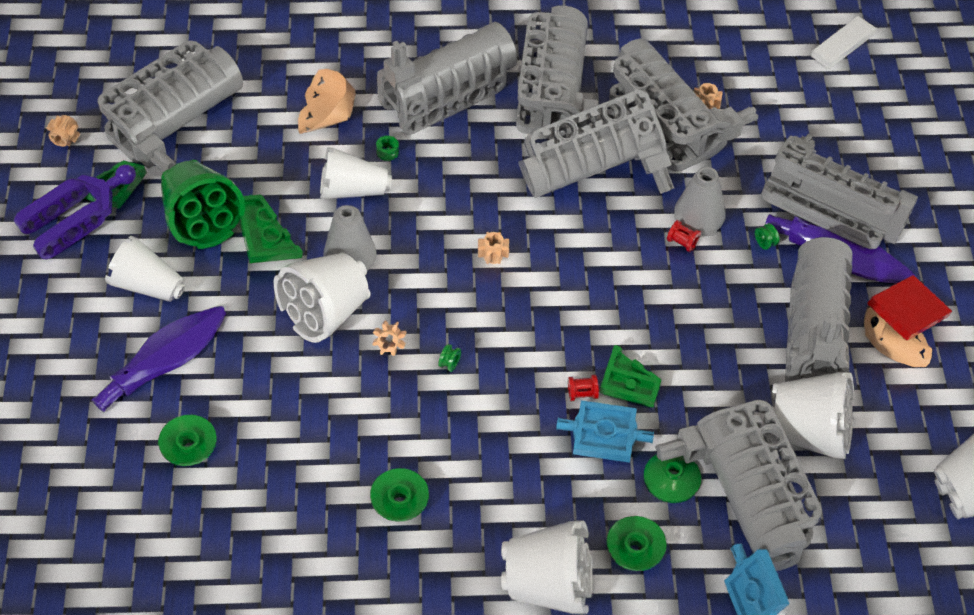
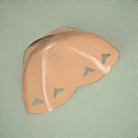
M320 69L314 76L305 94L307 105L299 114V134L316 131L347 121L348 117L350 119L356 93L352 85L339 72L330 69ZM321 77H323L325 83L318 86V83L321 82ZM314 92H316L317 94H319V95L316 96L315 98H313V96L315 95ZM309 112H311V115L313 116V118H309V119L307 120L306 118L309 117L308 114H309Z
M869 305L867 306L864 317L865 336L879 352L894 361L913 367H926L930 363L932 348L928 346L922 333L918 334V339L913 337L906 341ZM878 317L879 322L873 328L871 326V319ZM923 348L925 349V352L923 353L924 359L922 358V355L919 353L923 350Z

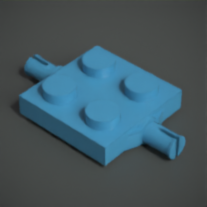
M582 400L575 420L558 417L556 428L557 430L573 431L575 439L573 454L629 463L635 441L653 444L654 431L637 429L635 421L637 408Z
M736 544L730 548L735 558L736 566L732 574L724 580L737 615L779 614L790 603L768 551L757 550L747 558L742 544Z

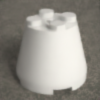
M344 253L290 263L282 267L280 273L274 277V292L278 306L281 311L286 310L292 321L296 324L293 326V330L307 341L320 342L332 335L366 299L370 298V291L365 277L367 269L361 261H355Z
M836 372L783 383H774L772 396L773 400H775V407L772 406L790 444L832 458L846 459V454H849L853 430L852 400H850L854 398L852 374ZM772 434V439L778 440L777 436Z
M973 434L934 469L937 477L934 480L942 495L948 494L952 503L949 506L957 519L974 517Z
M569 521L511 538L509 542H503L502 558L506 560V572H502L501 575L502 589L508 590L509 596L516 601L571 614H587L589 610L588 605H585V598H592L593 573L592 553H589L588 544L584 543V538H588L589 534L586 523L584 521Z

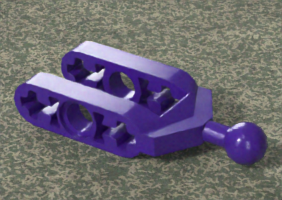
M124 164L116 169L115 176L106 182L102 179L81 175L77 179H68L18 212L14 218V223L23 234H31L79 203L87 194H90L95 200L94 202L83 206L34 241L33 248L42 259H51L104 222L105 217L112 213L111 190L120 184H131L136 178V171L132 166Z

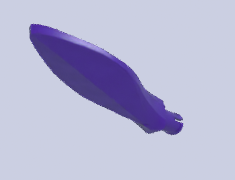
M771 214L766 219L765 224H772L779 234L789 236V242L800 246L811 239L823 237L834 238L846 243L853 253L851 272L853 275L894 284L914 275L906 266L880 247L876 249L865 248L796 216L793 221L772 216Z
M217 306L186 316L168 324L151 335L127 365L109 376L112 382L96 397L91 399L96 407L104 413L122 394L128 397L147 381L175 370L192 360L207 346L220 327L226 315L224 307Z

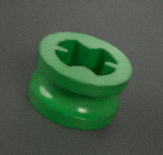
M392 136L380 137L376 142L377 156L384 161H391L397 158L399 155L398 140Z
M765 224L763 228L759 227L755 230V238L762 249L767 250L771 245L775 246L779 243V234L772 224Z
M447 344L441 352L438 366L441 368L446 366L448 371H454L461 357V349H452V345Z

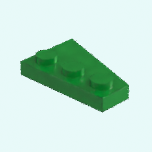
M261 194L243 196L245 213L244 216H240L239 222L249 263L302 258L303 251L290 239L291 235L288 230L282 228L277 221V215Z

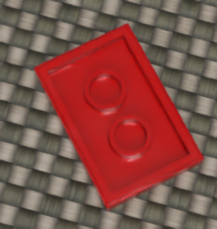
M914 275L872 296L867 302L906 341L948 318L952 313V310Z

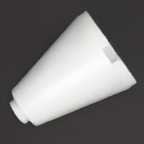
M327 148L325 154L327 163L325 162L321 177V199L384 195L385 190H390L392 175H388L387 169L335 148Z
M134 236L128 237L131 242L129 244L123 242L109 264L108 268L113 271L111 277L106 275V283L114 287L169 302L174 298L179 299L185 289V285L182 284L183 278L138 238Z

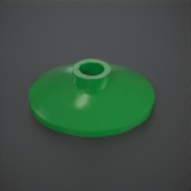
M182 415L172 419L162 428L158 438V445L161 454L169 462L179 466H191L204 461L211 455L216 446L217 437L213 425L205 418L197 415ZM188 443L193 444L191 446L185 447V445Z
M655 455L645 466L644 482L649 492L659 500L668 503H681L691 499L698 492L701 485V472L695 461L686 463L683 456L661 461ZM674 470L678 472V474H672L669 471Z
M404 468L391 469L382 473L376 478L370 490V500L374 510L383 518L396 522L408 521L417 517L423 512L429 499V490L425 480L418 473ZM398 497H402L405 499L401 502L395 501V499Z
M628 516L618 520L609 530L607 536L608 552L618 565L633 571L648 570L656 566L665 555L667 543L664 532L654 521L648 518ZM637 545L641 550H633L630 547Z

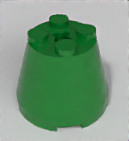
M194 159L178 163L163 172L161 176V194L165 219L169 230L177 241L197 246L198 249H204L219 245L234 234L233 229L238 224L240 216H244L245 201L241 191L232 180Z

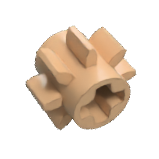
M703 83L699 89L694 88L693 92L709 109L714 107L720 109L723 92L718 91L716 85Z
M57 115L55 120L51 119L46 127L50 131L49 139L55 145L61 147L70 146L72 142L75 143L80 135V132L76 131L79 127L77 122L67 115H62L61 117Z
M486 232L484 239H478V257H484L486 264H501L503 257H509V239H504L500 232Z
M385 320L382 324V330L375 328L373 333L378 338L373 341L372 345L379 346L381 355L384 352H391L395 356L397 352L396 347L404 349L406 343L400 339L404 338L407 332L400 331L398 328L399 322H396L394 325H388V322ZM388 334L393 336L391 342L386 340Z

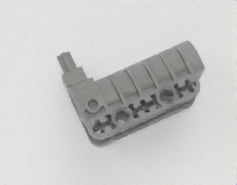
M555 6L552 7L551 13L535 12L528 18L518 87L519 102L516 117V128L521 133L529 134L534 130L598 105L599 100L582 99L583 93H580L588 21L581 11L573 7ZM537 22H541L540 30L536 29ZM607 110V115H608L611 119L613 118V115H614V114H613V111H612V110ZM600 111V117L602 118V120H604V118L602 117V112ZM526 115H531L530 123L528 125L525 124ZM594 116L576 124L580 128L596 122ZM560 126L559 134L562 137H566L567 131L565 127Z
M492 22L479 28L477 32L464 35L462 39L449 42L446 46L434 49L425 56H419L414 61H411L406 55V44L404 42L399 44L395 41L393 42V47H391V57L384 60V68L377 73L379 103L386 110L394 109L398 112L400 128L407 135L415 134L499 93L506 85L507 70L515 67L517 63L514 43L507 30L498 22Z
M636 39L621 48L620 57L614 61L613 72L615 78L620 83L611 87L609 100L636 90H641L648 94L664 138L669 143L666 145V151L672 165L667 168L672 171H683L713 157L726 146L728 140L730 141L741 136L744 125L758 119L755 107H748L737 113L732 107L722 111H718L716 107L709 109L645 39ZM634 100L624 105L626 109L636 106V102Z
M196 41L184 42L99 96V109L109 120L104 127L106 137L133 162L138 163L141 161L148 169L156 165L162 172L169 170L176 163L167 156L162 140L243 87V78L234 60L222 48L216 46L208 51ZM171 63L178 64L175 68H166ZM131 88L137 89L133 94L124 93Z
M641 90L630 92L530 132L524 141L529 158L518 162L524 180L534 198L632 159H635V161L641 160L646 174H653L660 194L674 189L666 168L672 164L666 151L665 138L650 97ZM635 100L636 106L626 109L624 104ZM615 105H617L620 108V116L618 113V109ZM608 107L613 111L612 119L607 115ZM600 111L602 112V117L604 118V120H602V118L600 117ZM595 116L596 122L578 128L576 123ZM560 126L565 127L567 131L565 138L559 134ZM548 135L550 140L536 145V139Z
M811 134L801 138L789 136L778 150L775 158L776 164L771 176L764 185L761 197L768 203L865 248L876 249L882 239L895 244L910 217L918 196L904 190L899 192L887 186L888 183L885 181L881 184L870 179L867 173L862 175L851 170L849 165L844 167L833 162V158L830 156L826 159L815 154V141L811 140Z
M824 237L815 238L803 243L798 250L797 265L790 292L785 382L836 372L849 373L850 357L847 343L849 340L848 325L850 322L849 307L851 304L849 292L851 289L850 275L852 272L853 253L851 248L840 240Z
M755 400L713 412L702 418L696 426L679 429L678 439L655 446L657 457L661 461L683 456L686 463L703 459L705 465L712 464L752 553L757 550H767L776 571L799 563L803 549L808 547L812 541V528L818 523L822 509L769 403ZM755 410H759L760 413H765L764 426H762L763 422L761 417L759 415H754ZM768 434L777 436L779 442L772 444ZM780 449V456L782 460L789 461L787 465V470L789 474L786 473V469L779 458L777 451ZM791 482L800 484L803 491L796 493ZM804 498V505L808 511L813 510V514L811 517H809L806 514L803 508L801 500H803Z

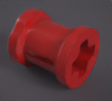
M676 220L668 232L667 241H674L686 247V251L691 252L700 239L701 231H693L683 226L681 221Z
M596 374L591 375L590 378L581 379L568 377L570 402L575 401L576 398L592 397L594 400L599 398Z

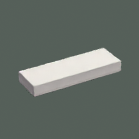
M857 16L812 50L811 57L830 69L875 35L877 28Z

